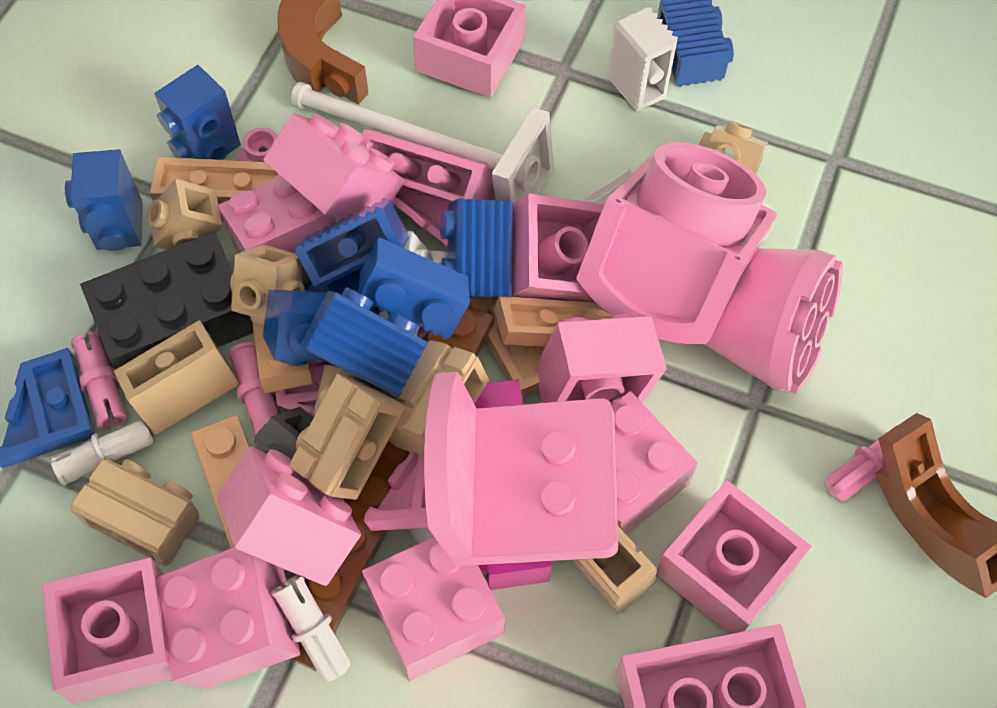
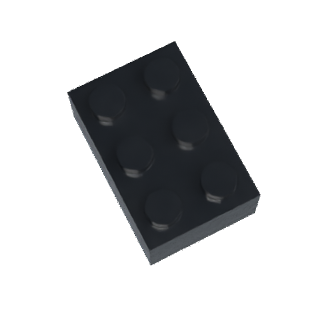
M215 231L80 283L108 358L115 370L199 320L218 347L254 333L250 316L231 310L232 290L230 281L233 270Z

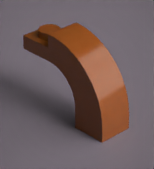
M281 0L277 17L278 30L285 62L292 77L297 83L309 84L312 90L319 93L326 86L334 95L346 97L359 105L369 94L365 66L332 49L322 41L326 32L342 17L340 0Z
M915 413L878 438L886 465L876 472L878 481L896 517L928 557L960 584L987 598L997 591V522L976 510L958 492L943 466L932 420Z

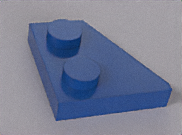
M69 348L20 363L15 380L16 393L9 401L4 418L9 424L2 447L0 446L1 468L90 439L91 435L95 434L84 392L80 388L75 359Z

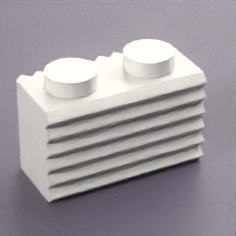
M649 7L635 13L626 14L614 25L615 30L613 32L615 35L613 36L614 41L611 48L613 52L610 54L611 59L609 60L611 62L609 65L611 69L608 71L610 73L608 79L633 109L638 112L666 98L678 37L672 36L673 31L667 30L668 25H663V20L657 19L658 14L652 13L653 8Z

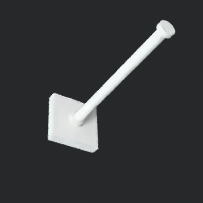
M303 82L297 83L291 94V103L295 107L304 109L308 106L415 144L488 166L493 169L491 174L496 201H512L515 203L528 193L540 195L554 171L549 112L532 107L504 154H500L312 90L309 84Z

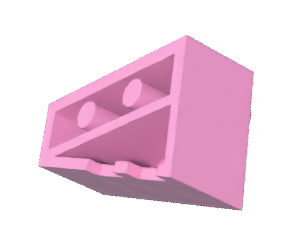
M364 128L362 134L364 139L361 144L369 151L373 148L389 157L395 163L392 170L405 180L392 200V204L410 216L419 226L438 238L446 247L448 240L441 238L440 220L442 212L448 211V204L460 198L494 200L495 192L491 174L493 169L488 166Z

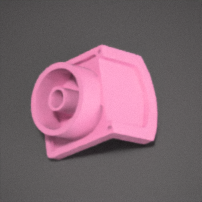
M682 142L662 144L657 147L653 156H650L606 199L576 279L596 304L611 316L619 314H630L633 317L652 316L658 339L682 344H707L717 327L742 272L769 233L777 213L762 205L766 196L765 185L752 170L739 161L700 145Z
M458 372L435 374L428 401L424 445L427 525L455 566L608 558L615 555L618 551L615 416L611 403L607 399L599 398L477 409Z

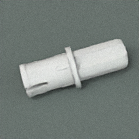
M137 421L103 437L95 433L91 435L90 441L50 457L51 466L59 482L65 486L94 472L102 459L107 458L114 462L151 446L154 442L153 435L144 421Z
M296 575L282 583L284 588L277 586L271 591V594L277 600L294 630L291 638L294 642H301L320 677L328 682L343 675L350 666V661L329 626L332 620L331 616L321 612L304 582V577Z

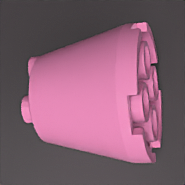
M758 248L742 272L708 343L704 345L771 388L781 392L789 391L797 394L809 379L822 352L821 347L818 346L824 337L829 317H834L842 283L843 263L835 260L836 255L821 250Z

